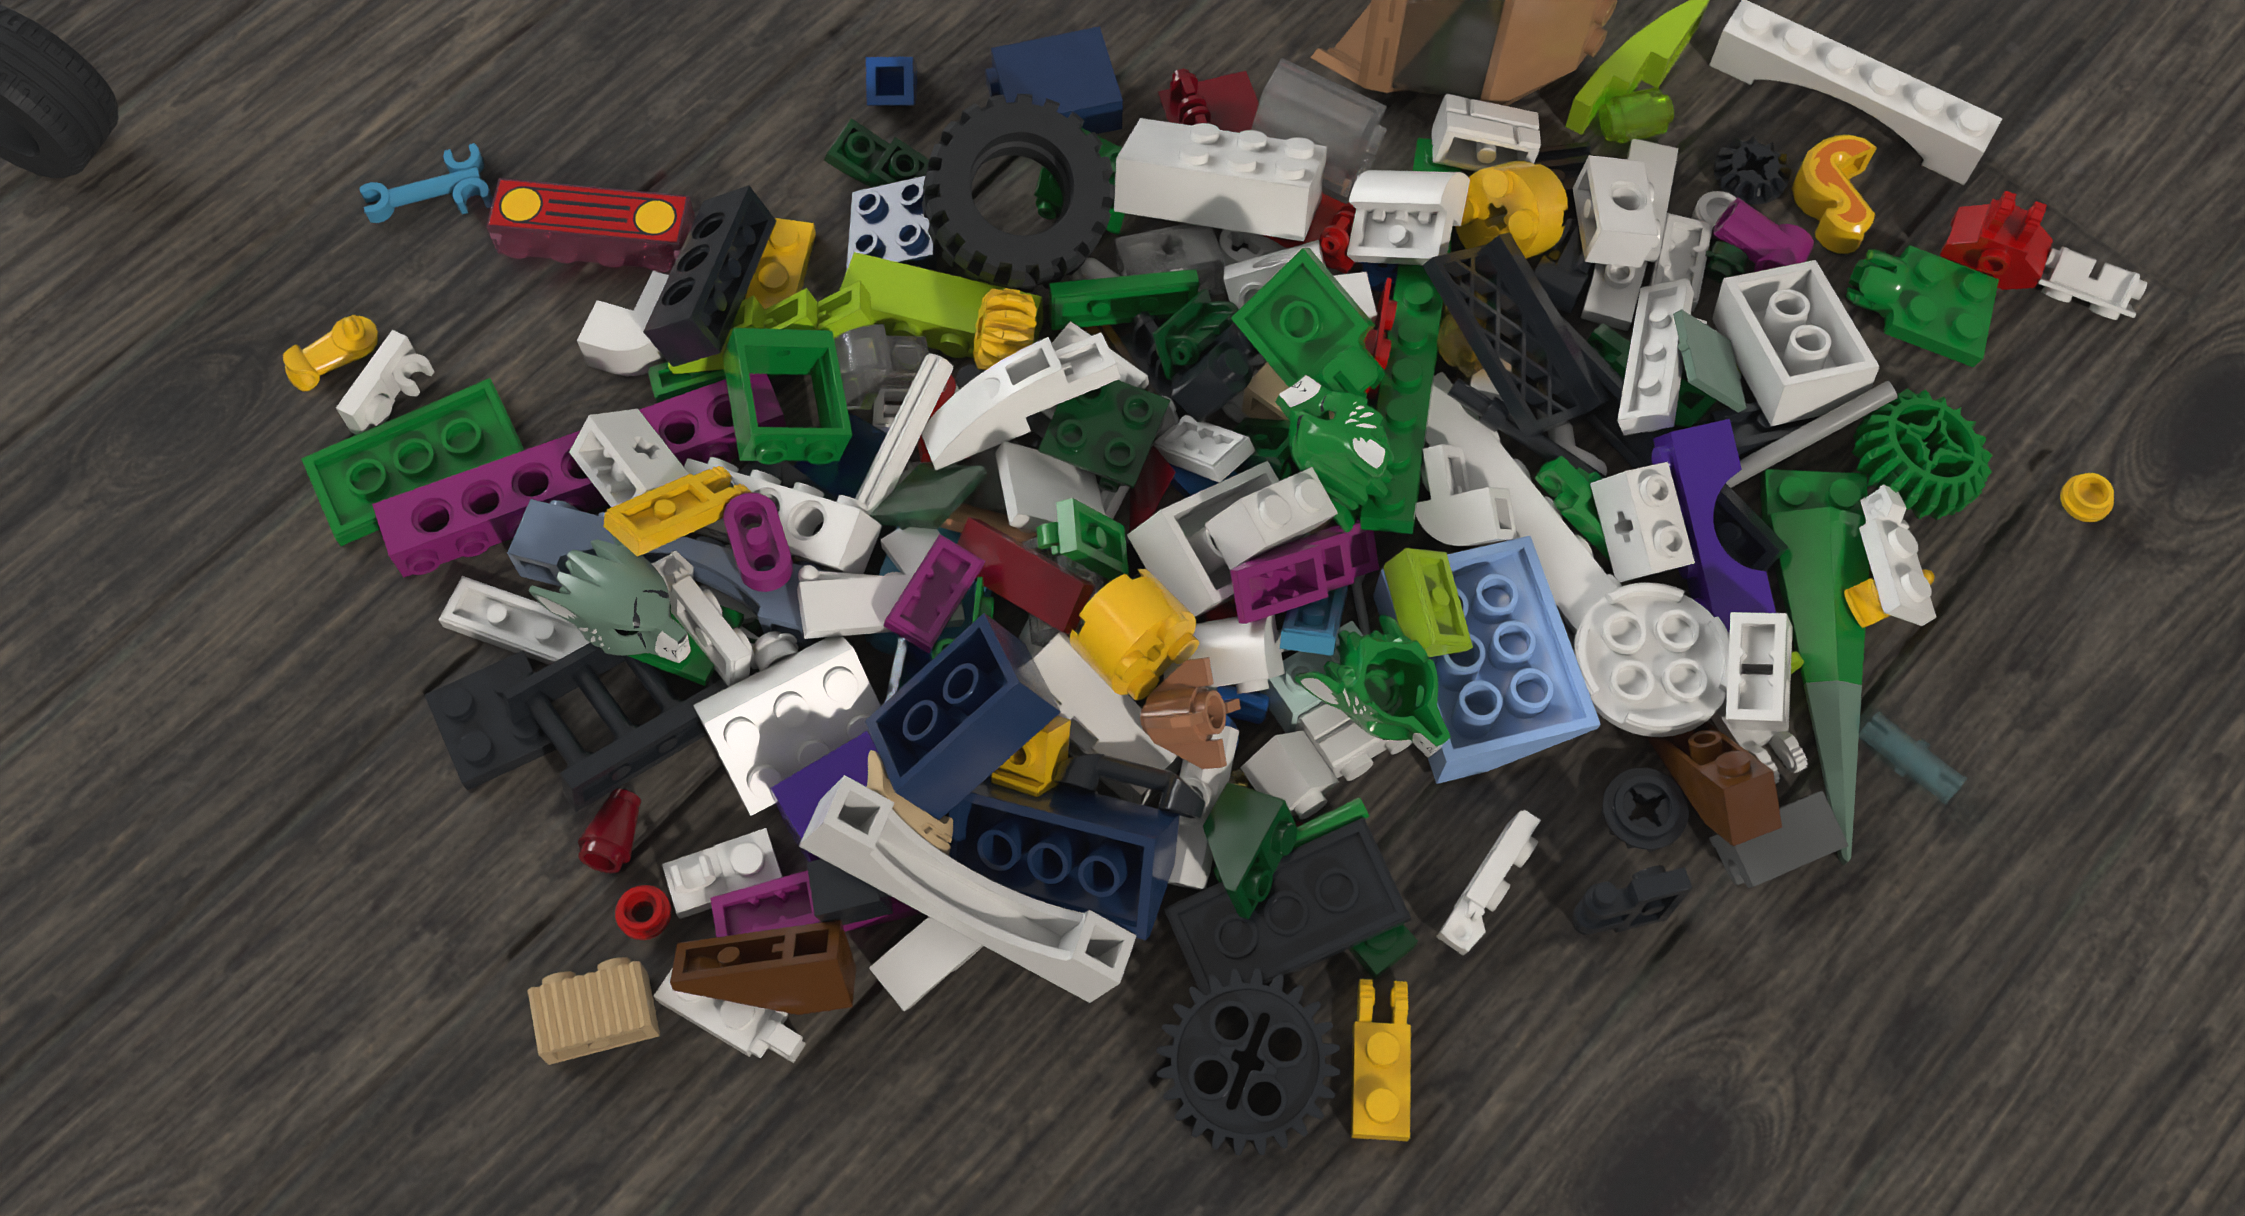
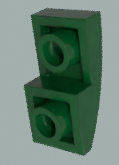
M852 118L833 143L824 159L825 162L871 188L925 176L929 163L928 158L898 138L894 137L889 144Z

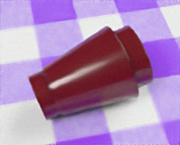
M615 789L610 792L609 797L578 840V845L581 848L578 857L586 866L604 873H617L620 871L622 864L630 861L639 807L642 802L636 794L625 789Z

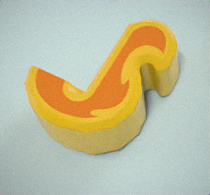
M1836 135L1822 140L1807 152L1792 185L1795 203L1805 214L1820 220L1815 230L1816 239L1826 249L1835 253L1848 254L1858 249L1863 240L1864 233L1874 221L1875 213L1849 181V179L1861 174L1866 169L1877 148L1862 137Z

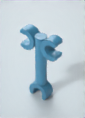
M475 143L469 144L471 155L464 162L455 161L451 150H445L443 157L450 174L387 189L385 185L377 182H370L359 187L366 203L380 200L374 205L364 207L370 223H380L387 220L394 213L395 207L452 193L457 208L462 214L468 213L466 202L468 198L474 195L482 197L486 208L492 207V194L480 174L484 167V161L479 148Z

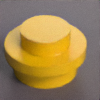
M2084 473L2073 476L2064 484L2061 489L2060 499L2066 512L2075 519L2083 522H2097L2105 518L2112 510L2114 490L2111 483L2105 477L2096 473Z

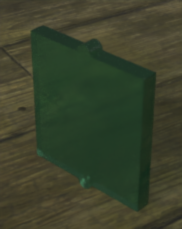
M956 462L938 470H935L933 464L919 463L870 516L881 525L899 526L901 530H905L908 527L939 529L985 479L987 472L981 466L957 465Z

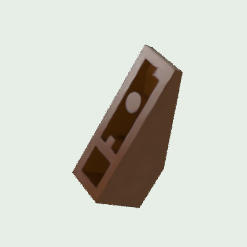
M834 920L677 943L670 984L673 991L801 1015L853 1007L856 965L842 921Z

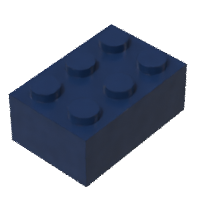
M983 613L868 717L865 723L895 793L937 820H940L1060 714L1061 711L1025 643Z

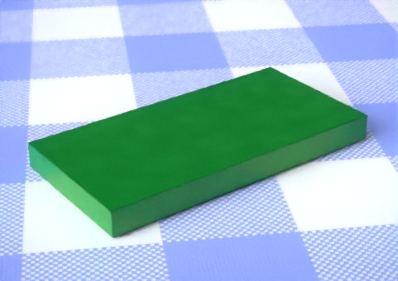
M488 378L305 456L301 460L338 544L343 546L380 530L372 504L524 451V448L491 378Z

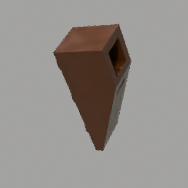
M1706 721L1699 727L1679 735L1667 737L1646 736L1705 824L1729 844L1736 846L1782 828L1773 770Z

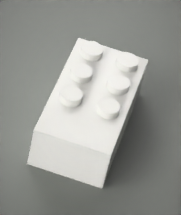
M1140 118L1116 158L1114 211L1304 241L1322 199L1327 146L1316 145L1311 140L1300 137L1288 140L1269 138L1264 133L1254 130L1242 131L1240 133L1219 130L1217 126L1208 123L1190 126Z

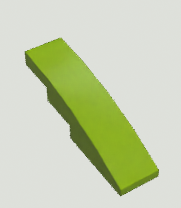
M1689 0L1666 12L1626 41L1597 69L1575 96L1565 127L1582 135L1603 103L1620 112L1640 81L1658 89L1699 29L1710 0Z
M859 280L817 302L810 291L805 288L767 309H764L753 295L742 301L719 354L676 367L668 363V368L673 374L724 369L722 356L733 328L833 331L834 339L871 323L870 293Z

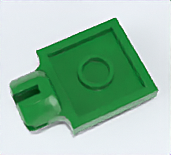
M1911 245L1900 255V258L1879 250H1868L1865 255L1867 258L1858 261L1848 284L1858 287L1861 292L1848 287L1846 292L1847 299L1854 305L1879 313L1885 321L1884 334L1973 368L1983 360L1999 279Z
M1302 248L1231 317L1233 322L1289 388L1307 375L1331 391L1347 392L1366 398L1367 393L1365 390L1370 386L1374 390L1385 375L1384 369L1366 349L1364 341L1367 333L1375 324L1310 248Z

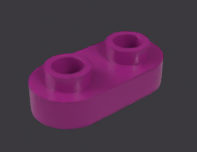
M745 493L735 497L724 510V523L740 577L746 586L755 591L769 592L777 590L790 579L793 572V563L776 506L770 498L759 493ZM749 524H760L759 527L746 529V526ZM763 566L774 567L768 571H758Z

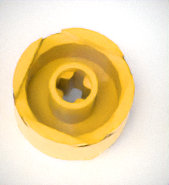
M1512 161L1481 169L1468 177L1470 183L1461 226H1455L1458 237L1466 249L1486 245L1498 235L1510 232L1527 259L1548 251L1559 241L1565 226L1562 227L1564 211L1568 210V201L1561 181L1548 167L1526 161Z
M1139 569L1141 577L1134 580L1125 573L1105 585L1091 598L1079 614L1086 622L1080 634L1078 635L1073 629L1070 634L1071 647L1115 693L1119 695L1129 694L1136 701L1147 697L1156 688L1159 677L1164 674L1173 662L1181 664L1188 660L1199 645V640L1193 635L1196 628L1195 616L1146 569Z

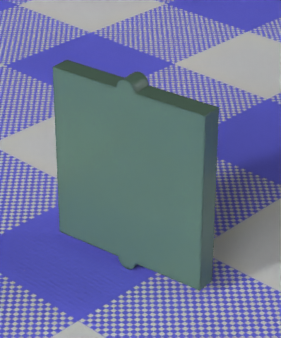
M1681 309L1675 312L1673 316L1679 338L1678 348L1682 352L1688 383L1738 413L1746 409L1740 382L1742 376L1737 369L1731 340Z

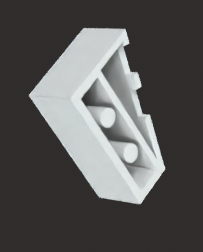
M1060 631L1033 659L1061 711L1057 716L1071 720L1069 755L1075 757L1084 754L1100 753L1172 771L1175 774L1181 769L1183 758L1154 744L1149 735L1144 732L1140 719L1142 708L1129 695L1115 693L1071 647L1070 638L1065 633ZM1100 776V780L1125 801L1147 806L1160 792Z

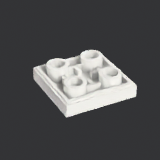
M1003 441L997 449L995 455L1010 526L1016 527L1025 533L1037 532L1036 527L1039 525L1058 522L1056 502L1074 498L1105 515L1094 473L1042 454L1036 449Z

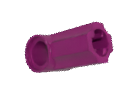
M1736 198L1728 205L1712 229L1716 237L1738 247L1755 263L1754 272L1806 262L1814 247V241L1806 230L1792 224L1777 225L1740 198Z

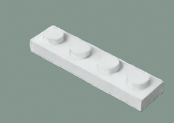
M1688 278L1640 288L1617 420L1623 435L1674 427L1684 361L1682 352L1678 348L1679 338L1673 314L1682 309L1691 315L1694 292Z

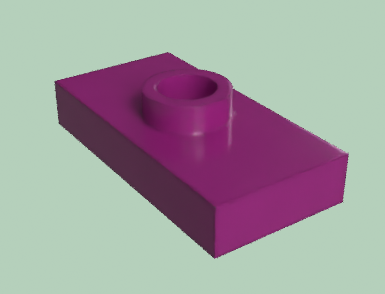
M939 534L886 617L883 626L930 653L982 570L985 561Z

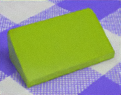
M1405 548L1385 563L1384 572L1398 625L1405 636L1411 640H1417L1426 651L1428 657L1458 653L1473 648L1446 552Z

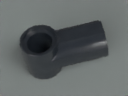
M1568 218L1561 238L1553 246L1549 256L1544 255L1534 273L1555 308L1571 314L1589 277L1587 273L1592 263L1585 262L1578 219Z

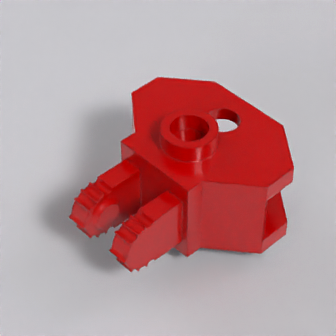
M2004 191L1999 200L1992 199L1990 204L1959 207L1950 224L1952 229L1949 238L1942 247L1940 255L1944 259L1999 279L1997 287L1999 289L2034 288L2042 277L2053 242L2050 235L2040 225L2047 205L2036 201L2027 211L2015 205L2017 194Z

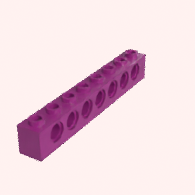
M749 374L758 427H787L784 414L767 374ZM726 379L639 410L683 467L687 458L708 464L710 457L718 458L728 463L732 459L739 457L734 426H722L724 423L733 420ZM580 431L372 504L388 555L403 578L412 574L423 575L430 573L438 568L440 564L462 556L473 557L480 555L490 546L514 538L530 499L550 503L552 500H560L586 513L587 511L607 505V501L589 478L578 479L584 471L569 452ZM682 437H692L686 443L674 444ZM547 488L542 494L529 497L535 490ZM498 505L492 512L481 514L485 508ZM447 523L442 530L431 532L437 525Z

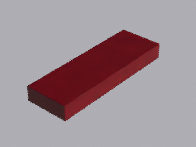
M968 517L957 545L985 561L982 570L977 576L983 577L984 586L1062 633L1071 634L1072 629L1075 631L1081 618L1079 614L1087 604L1095 585L981 519Z

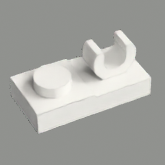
M392 330L337 405L338 413L352 433L357 435L385 423L390 416L392 405L395 403V397L400 390L406 395L418 396L420 393L418 386L413 380L409 379L414 372H423L429 376L433 375L434 370L426 357L416 354L407 336Z
M766 828L662 864L679 919L711 909V897L782 878L774 848Z

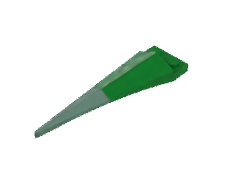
M1765 469L1760 476L1762 520L1789 547L1776 560L1774 568L1785 610L1793 626L1792 638L1795 650L1804 660V664L1800 667V672L1814 730L1827 800L1849 845L1837 850L1839 861L1845 865L1851 859L1865 628L1859 625L1851 612L1844 591L1869 579V560L1859 530L1861 526L1866 524L1860 500L1868 497L1867 477L1865 473Z

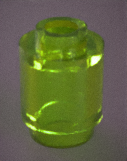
M1657 87L1612 97L1610 102L1602 104L1599 110L1600 126L1605 139L1609 142L1617 140L1620 144L1631 142L1632 139L1639 140L1665 134L1669 123L1674 118V109L1670 97L1663 95Z

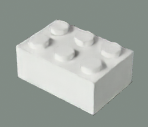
M1816 260L1723 278L1712 320L1719 333L1731 340L1736 364L1771 426L1822 416L1872 388L1880 366Z
M1268 461L1161 509L1127 534L1145 568L1195 616V619L1235 599L1230 569L1207 530L1205 523L1240 498L1279 482Z
M843 636L827 637L693 705L750 815L776 803L770 789L774 785L866 731L871 737L865 720L881 707L854 648Z

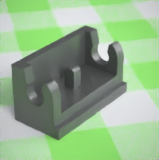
M1823 790L1780 807L1782 828L1736 846H1732L1718 834L1709 838L1713 848H1716L1728 875L1736 886L1745 883L1748 888L1757 886L1849 846Z

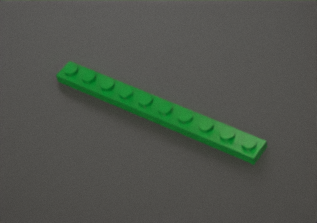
M1417 138L1413 171L1462 172V168L1433 163L1432 139ZM1454 226L1452 227L1447 253H1451ZM1399 264L1393 300L1397 301V309L1392 329L1388 331L1387 338L1392 340L1387 366L1384 370L1385 375L1381 380L1377 412L1384 417L1383 426L1388 437L1390 449L1394 455L1392 464L1386 466L1393 477L1390 483H1384L1388 489V493L1384 498L1367 495L1368 500L1362 506L1360 520L1361 529L1413 534L1444 301L1422 265Z

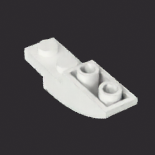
M1102 333L1056 351L1049 337L1027 346L999 361L971 380L937 410L926 423L921 434L934 468L938 470L999 445L1003 441L1007 442L1031 432L1026 420L1027 416L1051 408L1054 405L1091 390L1098 389L1101 386L1121 379V376Z

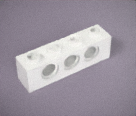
M710 457L708 464L687 458L684 468L689 474L696 475L707 469L712 470L713 467L720 466L732 475L731 485L728 487L733 488L734 485H739L740 483L745 485L752 493L763 494L774 502L776 509H779L778 515L790 549L792 563L808 561L820 566L825 572L864 573L882 528L880 523L866 513L868 509L866 504L844 495H839L836 502L823 498L824 493L799 482H795L793 489L780 485L781 481L778 478L759 470H752L750 476L740 474L736 466L718 458ZM724 518L694 531L695 533L730 543ZM823 522V526L820 529V531L817 534L813 535V532L817 525ZM749 524L746 526V529L759 527L760 524Z

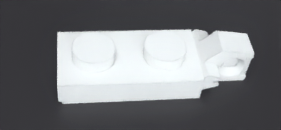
M1882 485L1880 489L1867 498L1860 500L1866 524L1861 526L1859 530L1884 613L1923 626L1936 618L1930 598L1932 590L1929 582L1923 575L1917 556L1918 544L1908 530L1910 526L1903 520L1907 508L1899 492L1895 493L1890 487Z
M677 551L671 552L670 555L655 563H651L664 578L669 592L671 613L712 661L714 669L725 683L730 687L748 678L751 656L753 655L752 646L742 630L739 628L732 629L722 617V609L712 592L708 589L702 591L693 580L694 567Z
M1524 809L1523 811L1520 810L1507 823L1436 937L1439 940H1442L1460 954L1465 955L1484 935L1485 928L1482 915L1485 913L1484 908L1486 907L1492 912L1496 909L1511 886L1503 879L1512 864L1521 868L1532 854L1538 843L1536 839L1531 837L1540 822L1538 818Z
M672 969L654 994V998L660 1004L749 1057L753 1054L761 1059L767 1048L794 1063L806 1045L802 1041V1036L783 1025L789 1016L788 1013L673 991L670 984Z

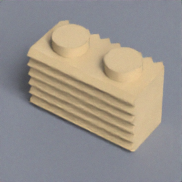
M626 957L613 958L600 963L597 966L598 971L588 972L585 975L577 976L574 972L554 973L543 978L541 986L528 989L538 1055L548 1065L660 1036L650 978L640 961L631 962V959Z

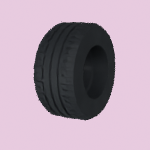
M0 5V158L19 168L49 178H66L77 175L84 170L118 123V103L115 94L98 71L70 45L32 19Z

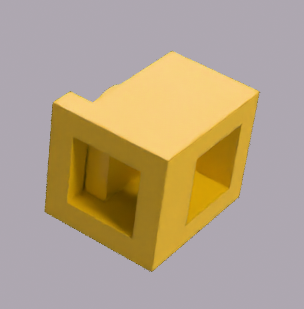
M1056 716L992 773L991 783L1035 797H1039L1057 786L1058 783L1053 780L1058 764L1068 759L1071 720Z

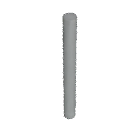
M1887 380L1741 459L1742 470L1730 478L1726 484L1732 488L1897 399L1898 396L1894 387Z

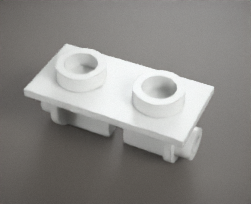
M2062 247L2060 250L2050 248L2045 267L2050 268L2048 274L2043 273L2038 281V284L2044 285L2042 293L2068 303L2073 296L2091 302L2089 310L2110 319L2117 320L2120 313L2135 318L2136 312L2128 303L2131 298L2140 300L2146 289L2147 282L2140 280V274L2105 262L2098 278L2095 279L2089 277L2097 261L2096 259L2069 250L2066 247Z

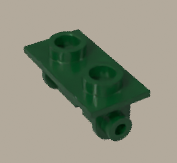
M1203 289L1153 333L1156 352L1161 360L1166 379H1171L1185 365L1196 363L1200 359L1201 353L1216 340V337L1234 323L1231 317L1239 310L1234 303L1229 301L1211 302L1208 289Z

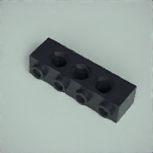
M750 185L703 201L645 326L643 333L673 367L721 352L777 222Z

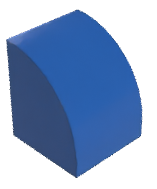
M866 57L867 106L916 105L917 63L913 57Z

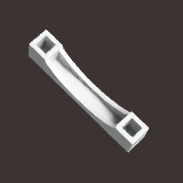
M1741 0L1723 29L1709 65L1750 85L1754 79L1782 81L1815 89L1841 99L1875 117L1904 138L1924 159L1921 164L1922 166L1962 185H1965L2002 118L1747 0Z
M845 775L820 799L799 847L1089 1003L1120 984L1136 939V935L1091 910L1081 913L1051 905L1018 893L974 872L937 849L908 826L892 809L893 801Z

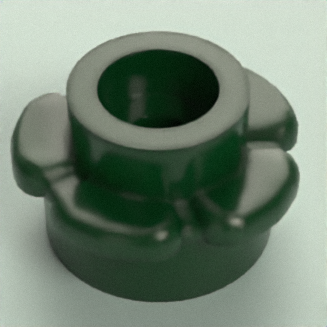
M1716 241L1713 243L1710 251H1706L1705 256L1707 259L1704 272L1712 280L1722 284L1723 278L1746 274L1744 268L1749 258L1738 247L1727 242Z

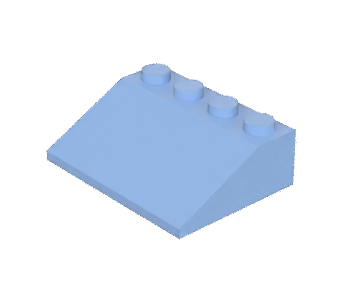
M1531 536L1448 554V560L1473 648L1468 651L1429 657V659L1434 661L1438 675L1437 707L1451 735L1442 745L1441 749L1428 758L1436 784L1493 770L1598 729L1601 725ZM1382 569L1373 597L1379 615L1390 616L1398 623L1385 572Z

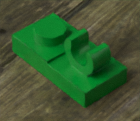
M1070 498L1056 502L1058 522L1045 523L1036 527L1038 548L1045 549L1051 547L1052 555H1064L1108 580H1114L1125 573L1129 576L1124 525L1080 501Z

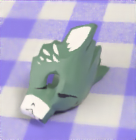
M613 535L612 538L615 544L598 539L590 542L597 557L574 549L567 554L569 560L565 565L571 575L558 572L556 579L562 585L559 589L560 593L533 585L529 588V592L543 607L574 624L587 641L594 646L602 648L607 654L624 656L651 653L680 663L691 652L687 631L671 618L669 592L664 578L644 555L637 557ZM615 629L638 632L633 635L624 636L618 634Z

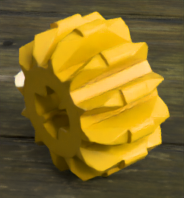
M992 288L982 298L973 340V356L978 369L987 370L999 361L1032 345L1035 340L1034 331L1037 323L1035 321L1037 308L1032 295L1022 294L1019 290L1004 288V290Z

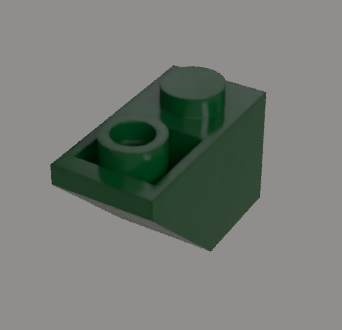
M1227 782L1202 827L1230 900L1239 917L1249 920L1257 903L1262 902L1269 894L1272 876L1282 857L1287 856L1292 851L1297 838V826L1284 799Z

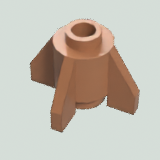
M1209 657L1184 661L1150 693L1146 704L1141 709L1140 715L1142 728L1154 744L1161 746L1201 769L1227 766L1223 738L1212 740L1211 738L1213 735L1220 734L1223 731L1226 723V713L1241 709L1239 698L1223 700L1217 691H1209L1203 687L1214 684Z

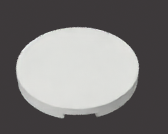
M1634 583L1616 588L1606 593L1604 598L1590 608L1580 622L1574 636L1572 649L1596 712L1613 725L1631 733L1650 737H1667L1691 731L1711 718L1727 696L1730 635L1719 617L1714 618L1701 604L1684 595L1685 591L1677 587L1660 583Z

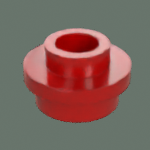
M639 885L629 889L620 897L615 909V918L619 928L625 935L636 940H648L661 934L668 926L672 914L671 904L663 891L651 885ZM650 906L654 909L653 915L649 920L645 922L635 920V915L640 908Z

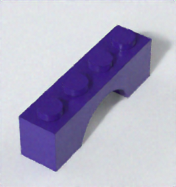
M1730 419L1673 431L1653 438L1655 448L1652 450V464L1664 462L1669 464L1695 561L1694 564L1678 568L1681 577L1687 579L1691 598L1708 610L1714 618L1719 617L1729 634L1731 612L1776 613L1766 571L1745 567L1732 559L1719 543L1714 529L1713 512L1717 496L1725 483L1742 470Z

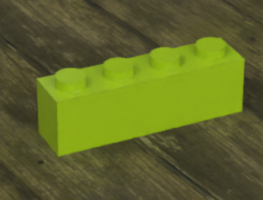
M856 252L852 256L840 288L842 290L860 280L871 296V323L852 332L864 336L875 334L892 338L898 343L909 347L921 345L938 349L954 358H964L966 356L974 358L973 340L976 331L975 324L978 320L982 298L992 288L1004 290V287ZM1020 291L1022 294L1032 295L1037 308L1035 317L1037 323L1034 331L1035 340L1032 343L1034 344L1038 340L1043 325L1042 296Z

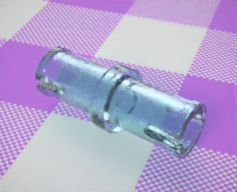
M1878 711L1872 717L1871 723L1868 722L1859 733L1860 740H1864L1896 765L1894 769L1896 773L1902 777L1908 774L1939 798L1944 805L1950 801L1968 779L1928 750L1930 746L1928 742L1922 738L1917 742L1887 719L1881 711Z

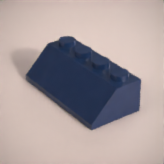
M992 774L949 811V817L953 819L952 841L949 843L951 846L949 857L1002 886L1028 897L1081 913L1091 910L1136 935V938L1147 940L1150 936L1175 865L1180 814L1059 784L1041 796L1035 797L991 783Z

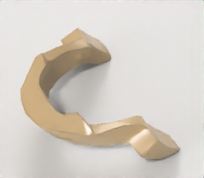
M870 750L868 755L867 788L893 801L892 809L908 826L930 844L949 856L951 848L949 843H951L953 835V819L943 816L940 820H937L896 794L879 754L876 751Z

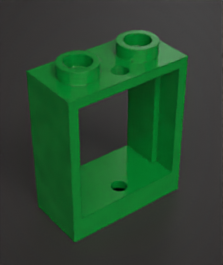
M733 328L722 357L739 460L758 461L762 464H776L782 461H808L816 465L839 461L852 437V430L833 331ZM749 374L811 375L820 428L758 427Z

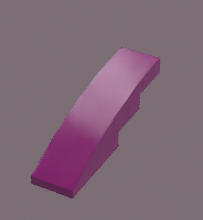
M1356 519L1352 530L1349 532H1343L1339 525L1279 546L1231 569L1239 623L1247 624L1327 598L1328 591L1353 584L1355 577L1379 570L1374 530L1361 529V520Z
M808 870L710 898L717 937L821 922L814 915ZM891 896L894 914L843 925L846 932L922 914V912Z

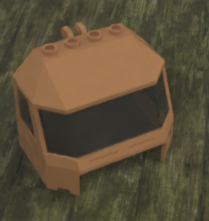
M1371 0L1369 6L1335 47H1330L1328 51L1318 48L1310 58L1365 89L1385 93L1408 90L1441 96L1451 94L1470 100L1475 99L1508 106L1573 72L1587 54L1594 57L1606 39L1608 31L1602 29V27L1613 14L1617 0Z

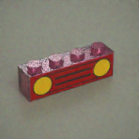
M499 178L486 227L497 252L512 258L521 259L531 256L552 258L562 263L583 261L600 263L613 268L626 265L647 267L657 272H667L672 270L696 217L690 197L686 195Z

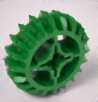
M1907 388L1903 392L1897 393V399L1863 416V420L1859 423L1855 434L1852 436L1856 443L1851 453L1861 459L1856 470L1869 475L1870 479L1867 487H1877L1880 489V486L1886 485L1895 493L1899 492L1906 508H1911L1917 519L1926 515H1930L1935 520L1948 514L1953 516L1956 512L1962 511L1982 493L1988 476L1992 473L1988 466L1992 454L1983 448L1987 438L1975 433L1973 428L1976 421H1966L1960 415L1961 407L1952 409L1947 406L1944 396L1933 400L1926 390L1915 394Z

